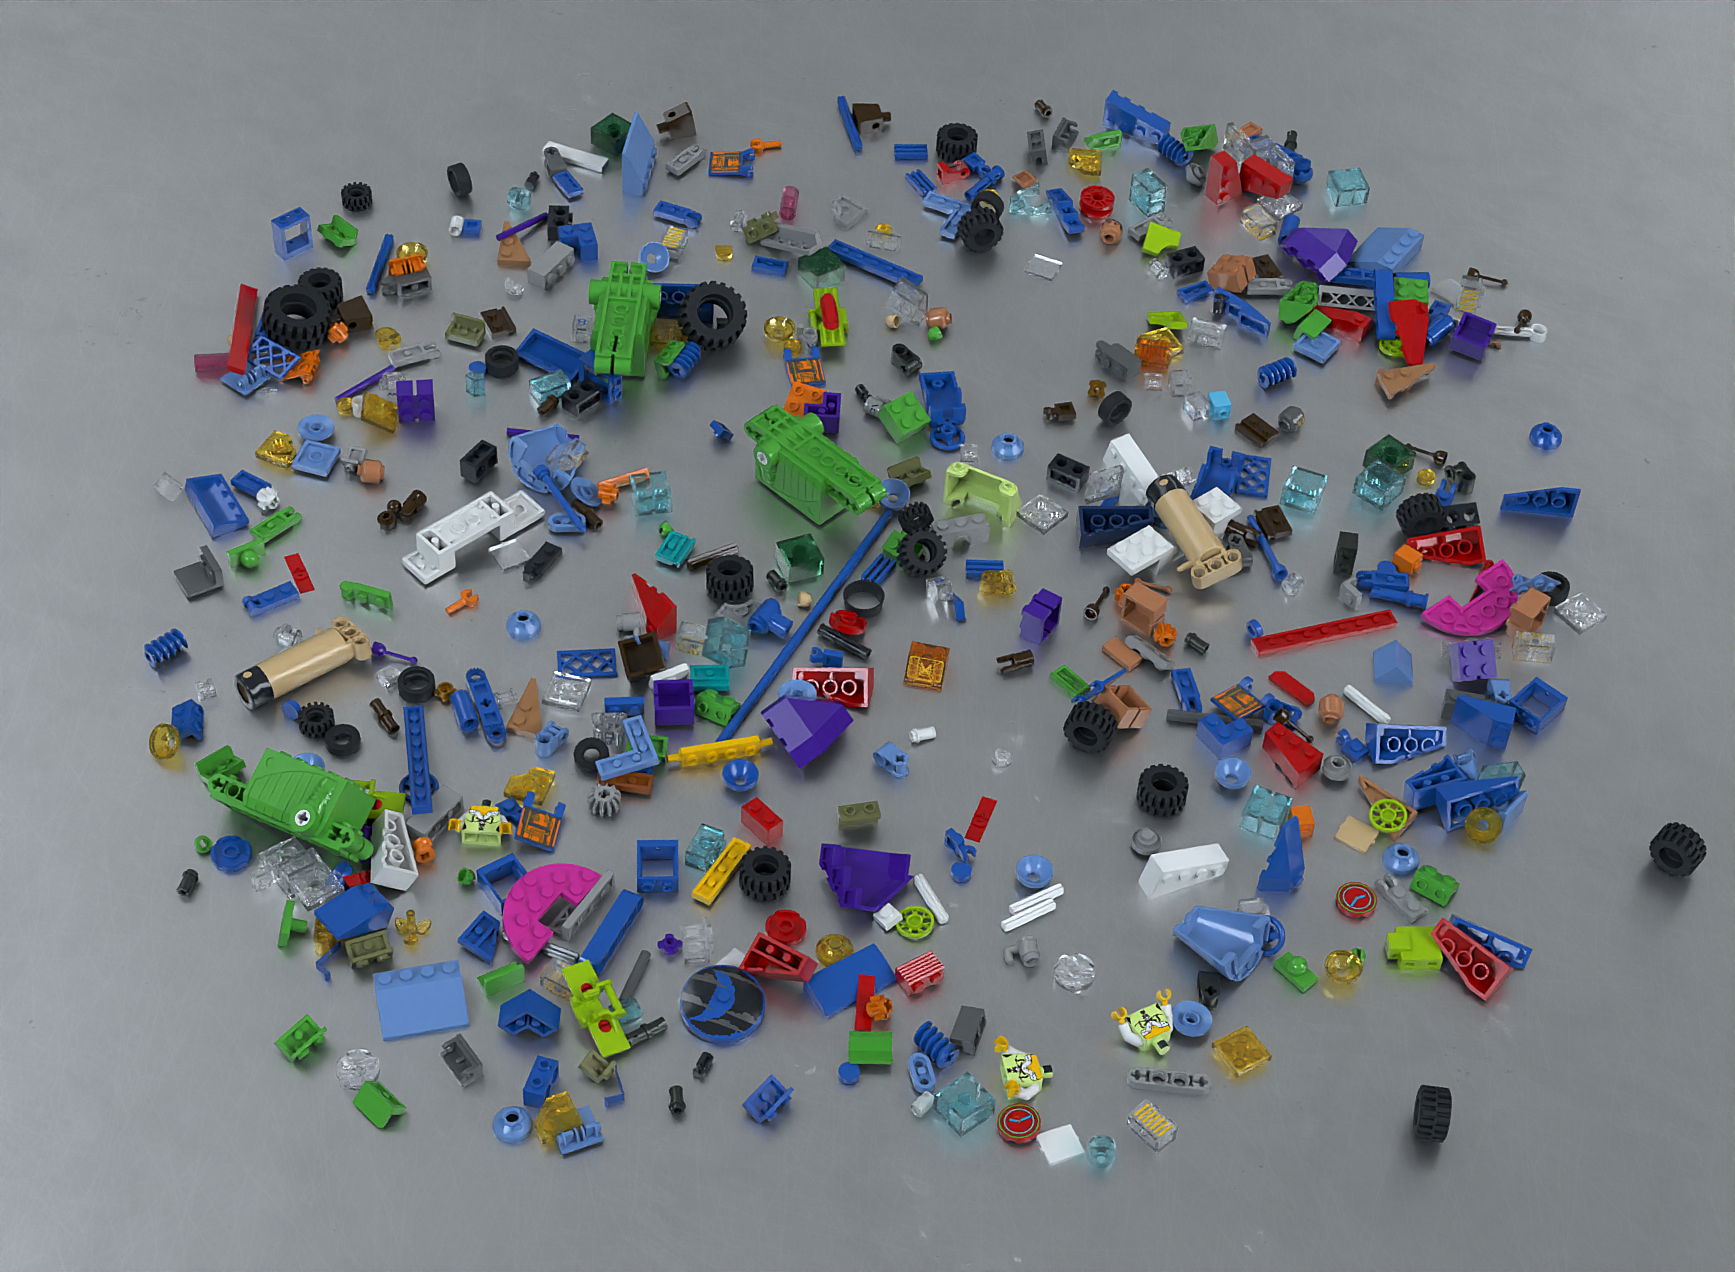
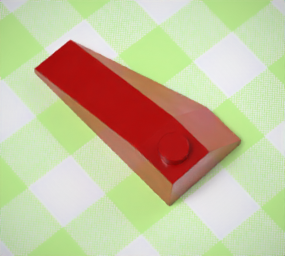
M1416 299L1390 301L1388 303L1389 317L1391 322H1395L1397 327L1395 333L1402 341L1400 347L1406 363L1409 366L1422 365L1429 323L1428 307L1425 303Z
M1319 305L1303 316L1306 318L1314 309H1317L1331 319L1330 324L1326 328L1358 343H1361L1375 327L1373 319L1358 312Z
M1480 525L1406 538L1408 546L1423 554L1422 559L1463 565H1473L1486 561Z
M635 573L632 574V590L647 633L655 631L659 640L677 633V606L663 592L657 593L656 587H649L646 580Z
M793 667V680L807 681L815 687L818 696L832 701H840L847 707H869L874 688V668Z
M1443 917L1430 933L1452 963L1454 969L1459 973L1466 986L1485 1001L1503 985L1514 970L1513 967Z

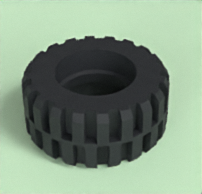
M705 281L700 283L699 286L695 285L684 297L678 311V325L682 327V335H687L688 338L686 340L688 342H694L699 347H704V351H710L713 348L715 352L720 351L721 348H728L730 344L736 342L746 326L748 315L747 310H744L746 307L745 301L740 300L742 296L739 293L736 294L732 286L728 288L725 286L726 283L723 282L716 284V281H710L707 284ZM707 303L719 306L727 316V325L721 329H712L705 326L698 317V307Z
M294 284V286L284 285L283 288H276L275 291L270 292L268 297H266L262 314V328L269 338L271 337L272 341L279 343L283 347L286 346L292 350L295 348L299 350L311 349L315 345L321 344L327 338V330L329 329L332 316L331 305L322 294H318L319 292L315 289H309L308 286L301 287L298 284ZM287 315H299L306 319H294Z

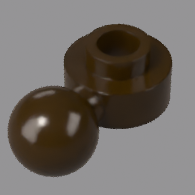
M398 500L389 501L387 504L388 511H383L378 515L377 521L381 529L390 530L396 526L397 519L395 514H398L402 508Z

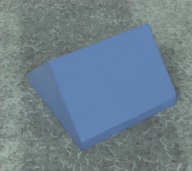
M1394 640L1374 650L1375 682L1413 685L1412 654L1397 640Z
M1526 790L1519 791V794L1499 806L1493 805L1485 810L1486 814L1483 816L1478 814L1476 818L1501 834L1523 811L1528 792Z

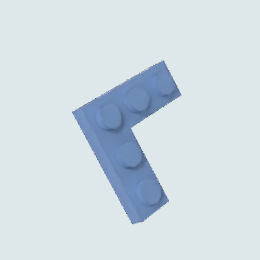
M929 191L923 199V206L950 214L940 228L939 235L955 240L959 234L957 230L958 222L962 216L966 215L967 211H971V204Z
M641 715L622 720L632 751L595 761L601 781L659 764L658 756Z

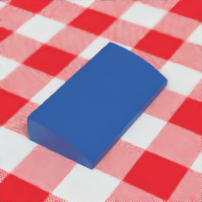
M534 328L516 349L520 359L570 383L579 379L578 358L585 354L583 351Z
M222 474L186 479L185 492L212 537L231 533L249 524L248 517Z
M873 943L814 973L808 983H803V989L822 1014L828 1018L857 1002L859 974L875 976L874 993L896 983L897 979L887 960Z

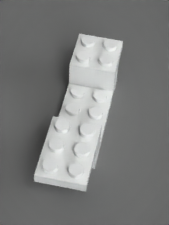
M1218 487L1193 500L1218 539L1225 536L1228 520L1239 515L1242 511V507ZM1151 526L1141 529L1107 549V555L1131 576L1146 567L1158 575L1186 559V556L1168 529L1158 533Z
M522 490L503 501L491 491L416 534L417 550L402 558V564L426 585L456 567V550L489 531L502 541L545 516V510Z

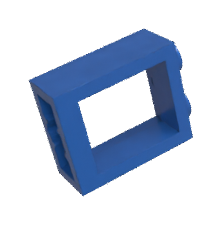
M301 207L271 220L274 250L284 261L313 248L310 215ZM300 224L301 234L286 241L285 230Z
M590 349L578 358L579 382L586 378L591 379L603 388V400L608 404H612L622 396V375H614V367H612L611 375L601 374L608 379V383L597 377L596 373H594L595 352Z
M1536 677L1509 700L1508 706L1516 708L1514 717L1516 721L1538 734L1564 711L1568 697ZM1533 696L1551 708V710L1542 718H1539L1521 705Z
M637 840V892L678 891V840ZM642 859H673V876H642Z
M513 853L476 870L477 883L501 916H503L506 898L502 900L491 883L512 873L519 880L527 873Z

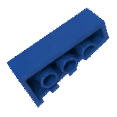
M1112 90L1105 100L1102 126L1113 130L1120 129L1122 133L1158 145L1160 138L1170 132L1171 122L1153 112H1147L1145 107L1130 102L1131 99L1123 98L1118 95L1117 91Z

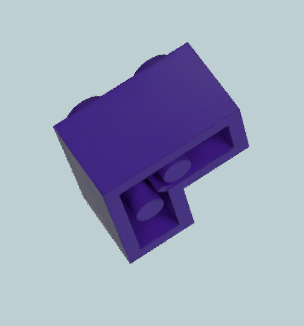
M823 392V404H804V415L807 413L816 414L824 426L823 433H839L841 393Z

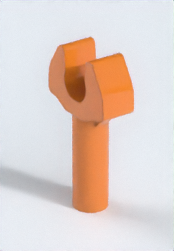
M755 138L750 141V147L754 149V153L758 154L762 153L765 148L782 146L781 140L763 142L760 138Z
M472 589L461 591V599L445 608L446 613L450 615L465 605L472 608L475 607L479 601L478 594L471 597Z

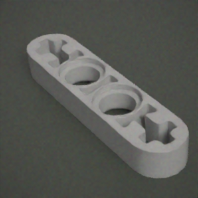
M1133 1067L1128 1071L1127 1084L1134 1089L1196 1096L1207 1095L1210 1092L1212 1083L1211 1079L1205 1074L1144 1067ZM1154 1077H1161L1164 1082L1158 1084L1152 1079ZM1181 1079L1185 1082V1085L1178 1086L1174 1081Z

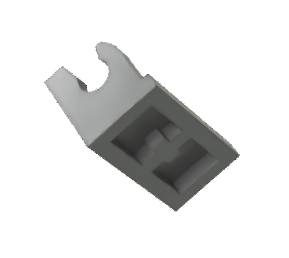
M1063 117L1053 134L1051 149L1069 153L1079 134V131L1071 129L1070 126L1077 127L1078 124Z
M1043 129L1027 132L1029 154L1032 156L1033 163L1036 164V158L1040 157L1043 164H1048Z
M961 1006L949 1039L950 1042L961 1044L962 1046L955 1045L954 1050L958 1049L960 1052L975 1055L987 1023L984 1009Z
M461 1034L456 1035V1037L442 1045V1048L446 1050L440 1053V1057L462 1087L483 1076L482 1062Z

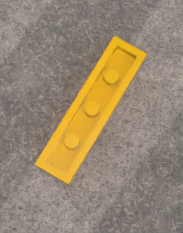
M733 837L692 891V898L710 906L738 869L743 855H747L751 845Z

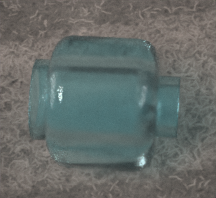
M515 186L508 191L507 203L511 207L525 210L531 204V193L527 189Z
M1106 1135L1092 1137L1087 1145V1159L1090 1164L1095 1167L1105 1168L1114 1163L1116 1158V1144L1114 1140Z

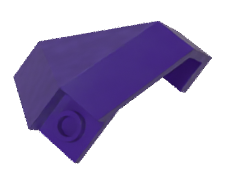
M1295 228L1279 246L1288 257H1295L1305 270H1313L1322 282L1329 283L1347 266L1358 241L1348 229Z
M783 695L761 711L764 719L800 769L823 753L854 721L840 701Z
M821 844L819 865L822 870L826 871L828 875L827 881L832 891L837 893L840 907L878 912L914 877L908 875L910 854L842 847L837 844Z

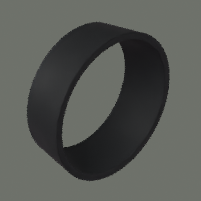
M868 580L854 581L848 584L843 591L846 610L855 612L859 618H869L877 615L882 608L885 598L883 589L878 584ZM868 592L875 595L880 603L870 609H860L850 605L847 599L854 593Z

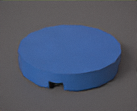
M226 836L217 840L216 844L211 847L210 859L213 866L218 870L235 872L249 864L252 859V848L246 839L243 840L239 836Z

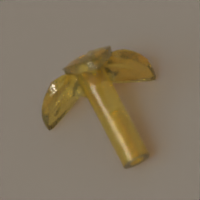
M408 910L406 912L407 920L397 917L395 918V926L401 934H408L403 938V942L406 945H414L419 940L416 934L424 935L429 930L432 921L430 919L423 920L416 924L415 912Z

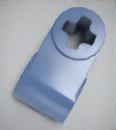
M1488 679L1487 694L1490 700L1508 706V702L1512 698L1509 679Z
M549 721L535 736L536 755L541 758L550 757L560 745L565 743L569 736V729L561 728L554 721Z
M888 741L873 753L875 762L894 777L904 778L908 775L909 768L907 764L909 757L892 742Z
M1472 748L1460 755H1453L1455 764L1468 780L1478 778V762Z

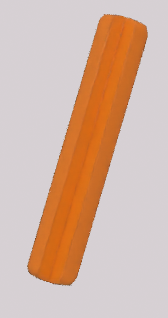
M647 468L639 469L597 483V487L599 489L600 485L605 486V482L616 484L615 488L648 479L650 473Z

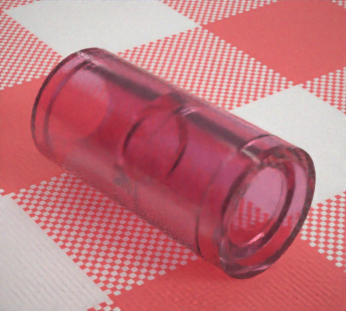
M787 186L782 191L779 215L784 220H792L796 216L799 191L793 186Z
M229 353L194 354L195 372L228 371L226 366Z

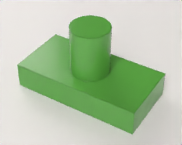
M286 900L277 946L286 947L290 931L305 933L307 921L292 918L295 901Z

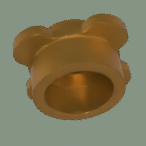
M1091 380L1089 382L1090 389L1088 390V395L1104 397L1106 383L1101 380Z
M442 682L434 690V695L447 702L450 700L452 693L457 691V689L453 688V685L449 682Z

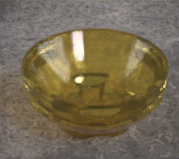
M407 242L397 248L396 256L403 258L412 254H423V262H425L428 257V250L421 243Z
M776 316L769 318L764 323L765 336L775 343L786 342L795 334V324L789 318ZM776 334H782V335H784V336H783V337H777V336H775V335H776Z
M168 723L158 724L152 730L149 738L151 754L157 759L168 760L178 752L181 746V738L177 728ZM173 737L175 740L174 746L170 748L169 742Z
M1487 807L1472 810L1465 820L1467 835L1477 843L1486 844L1494 841L1502 830V822L1499 815ZM1481 819L1488 823L1487 830L1483 832L1476 828L1477 821Z
M828 934L818 941L815 953L818 961L828 967L852 955L854 950L851 941L841 934ZM831 941H839L841 946L833 948L829 943Z
M1347 950L1331 952L1324 964L1326 975L1332 981L1339 984H1352L1356 982L1363 971L1361 959L1356 954ZM1343 970L1348 976L1339 977L1336 971Z

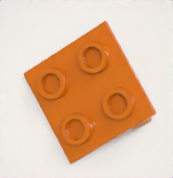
M412 254L408 257H397L389 260L388 276L395 275L397 277L404 275V273L407 275V268H409L410 274L413 273V270L414 273L422 272L423 269H426L425 262H423V254Z
M320 350L297 354L302 357L301 360L281 381L301 377L305 384L312 382L313 375L320 363L318 356ZM289 356L287 362H292L295 358Z
M794 381L783 409L793 417L798 415L801 418L804 416V404H823V392H827V390Z

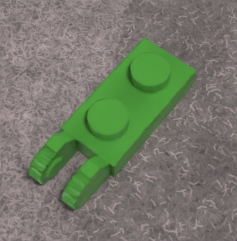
M289 506L251 528L250 534L255 539L262 538L264 543H266L292 525L295 526L302 520V514L299 512L294 514V508Z
M343 581L339 585L342 597L349 601L356 599L361 603H369L386 609H391L393 606L389 591L350 581Z

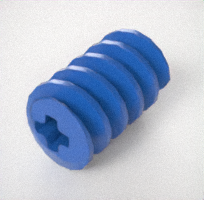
M1169 133L1164 134L1158 142V152L1162 153L1179 167L1185 166L1192 159L1193 151H1185L1183 143L1175 140Z
M686 342L684 348L671 365L667 366L668 370L679 379L686 378L687 374L690 373L701 359L700 347L694 342Z
M1289 357L1282 358L1271 364L1259 367L1257 372L1258 381L1263 388H1268V386L1278 384L1280 381L1283 382L1286 379H1291V377H1296L1297 367Z
M173 628L170 630V633L166 632L163 636L157 637V640H152L150 644H145L144 655L149 664L155 668L157 667L155 661L162 664V657L169 660L168 653L176 656L175 649L181 653L183 652L182 645L188 649V643L184 635L179 630Z
M927 1021L916 1031L914 1043L922 1051H925V1054L933 1062H936L939 1068H945L955 1061L959 1050H954V1043L949 1044V1039L947 1037L943 1038L944 1034L938 1032L936 1026L932 1027L933 1023L931 1021Z

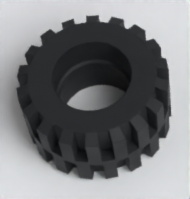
M949 123V125L945 124L943 127H940L937 132L936 151L939 158L944 159L946 162L954 163L973 152L976 153L978 141L976 130L964 123Z
M978 207L977 209L973 208L970 212L967 211L966 215L961 217V220L958 222L959 226H957L958 233L965 247L972 252H985L987 249H992L1002 239L1001 236L1004 233L1003 226L996 213L988 207Z
M325 267L309 269L310 271L303 272L298 279L299 286H308L311 290H317L318 294H322L328 300L331 309H334L335 306L343 301L342 278L338 272Z
M1432 493L1412 495L1410 498L1405 499L1398 506L1399 509L1396 510L1397 521L1406 538L1438 533L1446 525V513L1438 497Z
M918 528L905 535L899 542V547L896 550V553H899L896 558L897 561H901L899 566L905 568L904 572L906 574L911 572L910 576L912 577L916 575L918 578L927 577L944 565L943 562L947 558L944 556L947 553V549H944L946 542L941 541V538H943L941 535H936L937 531L932 530L930 532V528H924L923 530ZM915 543H920L927 547L930 553L928 562H922L916 558L914 554Z
M722 555L719 558L712 559L708 566H706V588L713 598H717L720 601L725 600V602H735L739 599H745L753 591V565L749 560H745L744 557Z
M1084 701V703L1079 702L1073 706L1064 723L1063 731H1065V737L1068 738V741L1074 747H1078L1081 751H1087L1088 753H1100V751L1103 752L1108 748L1117 730V721L1114 714H1111V711L1104 708L1103 705Z
M1158 764V766L1151 765L1150 768L1144 769V772L1140 775L1136 798L1139 801V806L1143 807L1145 812L1149 811L1150 815L1163 817L1166 815V817H1171V814H1178V811L1183 810L1189 788L1187 777H1184L1185 774L1182 771L1179 772L1177 767L1172 768L1168 764L1167 766L1163 764Z
M1670 822L1650 842V855L1654 858L1655 864H1658L1659 868L1665 870L1666 873L1673 874L1676 877L1689 876L1707 854L1705 852L1707 848L1704 845V840L1699 837L1700 835L1697 832L1693 831V828L1687 827L1683 823L1680 825L1678 822L1673 824Z
M755 847L754 851L751 849L747 851V855L744 854L742 861H740V888L744 890L746 896L750 895V898L753 900L757 898L761 902L763 900L770 902L773 898L777 900L780 898V895L784 896L786 890H789L791 862L787 855H783V851H777L775 847ZM768 872L771 875H760L758 873Z
M1430 1085L1420 1086L1416 1095L1413 1114V1133L1415 1139L1444 1142L1448 1134L1452 1110V1096L1449 1088Z

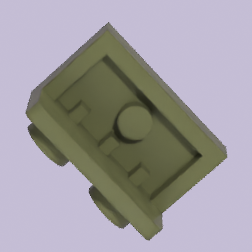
M767 211L761 215L762 218L757 220L752 218L746 222L747 225L742 228V231L750 244L779 230L775 223V220L779 217L776 211L772 213Z
M453 312L451 314V324L445 332V339L478 347L486 334L485 321Z
M917 456L887 468L889 479L902 480L909 488L914 484H921L927 479L932 478L931 471L921 467L920 458Z
M877 801L838 806V828L876 823L878 819H881V812Z
M386 930L344 942L351 967L363 968L368 966L369 962L375 960L383 962L390 959V956L393 954V948L390 946Z

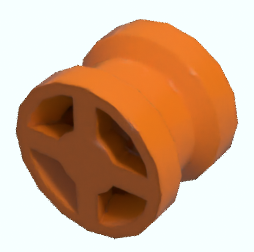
M421 837L412 843L415 860L419 863L429 862L435 857V851L432 848L433 844L430 838Z

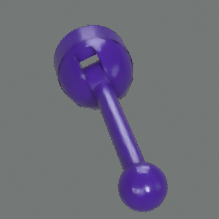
M375 641L371 648L372 657L381 658L386 654L410 661L411 664H416L418 661L416 657H407L386 651V647L380 642Z

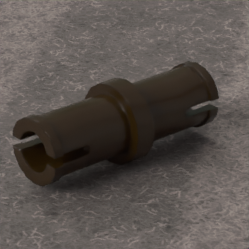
M577 498L572 501L571 507L576 512L584 515L586 521L594 529H599L603 525V520L594 513L591 507H587Z
M376 698L372 700L369 706L377 715L379 723L384 725L390 735L398 732L400 727L393 719L392 712L386 709L381 699Z

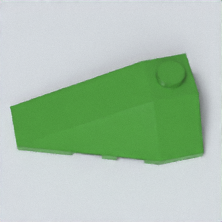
M1215 124L1184 127L1180 133L1185 151L1202 149L1209 151L1213 150L1218 144Z
M1301 280L1280 299L1278 320H1283L1284 323L1288 324L1294 323L1318 305V283Z

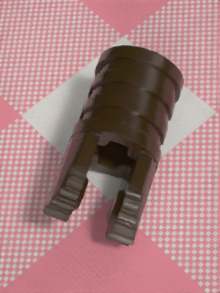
M414 490L404 501L401 513L399 514L401 522L404 523L411 519L426 503L427 497L422 491Z
M1233 519L1229 521L1225 530L1226 535L1239 534L1244 538L1245 543L1256 547L1257 542L1247 538V533L1249 532L1255 536L1261 535L1260 531L1240 524L1237 521L1235 522Z
M1030 649L996 658L998 664L1011 661L1010 666L1000 669L1001 674L1034 666V657Z

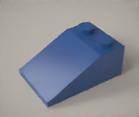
M1458 694L1450 723L1486 746L1505 750L1513 727L1516 708Z
M365 883L350 888L316 909L314 915L337 940L387 928L394 907L372 883Z

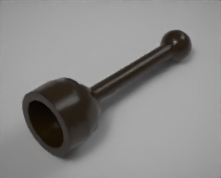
M1472 267L1469 268L1466 277L1467 281H1476L1481 278L1501 283L1503 286L1508 284L1506 279L1499 280L1480 275L1479 271Z
M1523 309L1519 312L1517 316L1519 324L1514 328L1515 334L1521 332L1522 324H1527L1532 319V313L1529 310Z
M1410 443L1405 445L1406 450H1414L1432 456L1434 462L1443 466L1447 460L1448 452L1438 450L1435 453L1413 447Z
M1109 587L1103 588V592L1095 604L1090 603L1085 607L1083 614L1087 619L1095 620L1100 613L1098 605L1104 596L1110 592Z
M1282 707L1277 710L1273 716L1274 721L1282 725L1289 724L1305 737L1308 743L1314 741L1313 736L1307 735L1290 721V715L1286 709Z

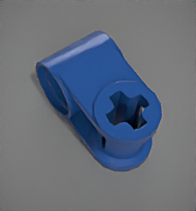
M1274 698L1266 702L1262 715L1266 723L1274 725L1276 721L1273 720V716L1277 710L1283 707L1289 712L1290 721L1297 726V721L1302 717V711L1298 707ZM1288 724L1283 725L1290 731L1295 730L1290 725L1288 726Z

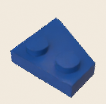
M483 910L461 934L457 943L490 965L494 955L500 921Z

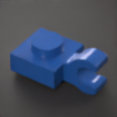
M1435 300L1429 308L1428 314L1434 318L1439 314L1446 316L1450 311L1451 305Z
M812 647L809 661L812 663H823V667H842L844 652L824 649V652H822L820 648Z
M1346 729L1338 732L1340 736L1336 738V741L1342 745L1341 752L1353 763L1368 756L1370 750L1358 738L1352 740Z
M511 797L495 804V807L499 808L500 814L504 815L507 821H511L517 829L522 808L516 800Z
M953 828L945 831L944 844L957 857L960 855L964 862L968 861L969 856L967 854L976 857L977 850L973 846L965 845V840L960 833H957Z

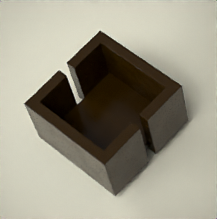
M655 631L638 636L642 644H638L635 637L618 641L624 669L630 683L647 679V674L651 676L667 670L659 638Z

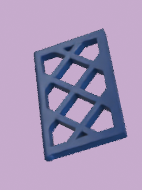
M261 335L248 350V356L251 353H256L257 358L251 359L247 357V362L257 366L260 362L270 360V366L266 367L265 372L281 381L302 357ZM262 341L269 343L268 346L259 347ZM278 348L282 353L273 355V349ZM269 350L270 356L260 358L261 351ZM286 356L295 358L292 362H286ZM283 357L282 364L274 365L273 359ZM284 368L280 375L274 372L275 369Z
M1245 455V460H1249L1250 463L1244 465L1242 471H1245L1249 476L1245 478L1240 476L1235 486V493L1267 498L1271 458ZM1259 462H1265V463H1267V466H1266L1265 468H1263V467H1262L1260 464H1258V463H1259ZM1255 466L1259 471L1253 473L1248 468ZM1262 473L1266 475L1263 481L1257 477ZM1252 478L1257 482L1253 486L1247 482ZM1243 483L1248 489H1239V485ZM1262 486L1264 492H1258L1256 489Z
M615 648L557 651L558 679L618 675ZM611 654L612 656L606 660L600 655ZM592 655V657L587 661L581 658L580 656ZM561 656H572V658L566 662L561 659ZM595 659L603 662L598 668L590 664ZM575 660L582 663L577 669L570 665ZM609 666L613 671L603 672L601 670ZM567 667L573 673L562 674V671ZM586 667L593 670V672L582 673L581 671Z

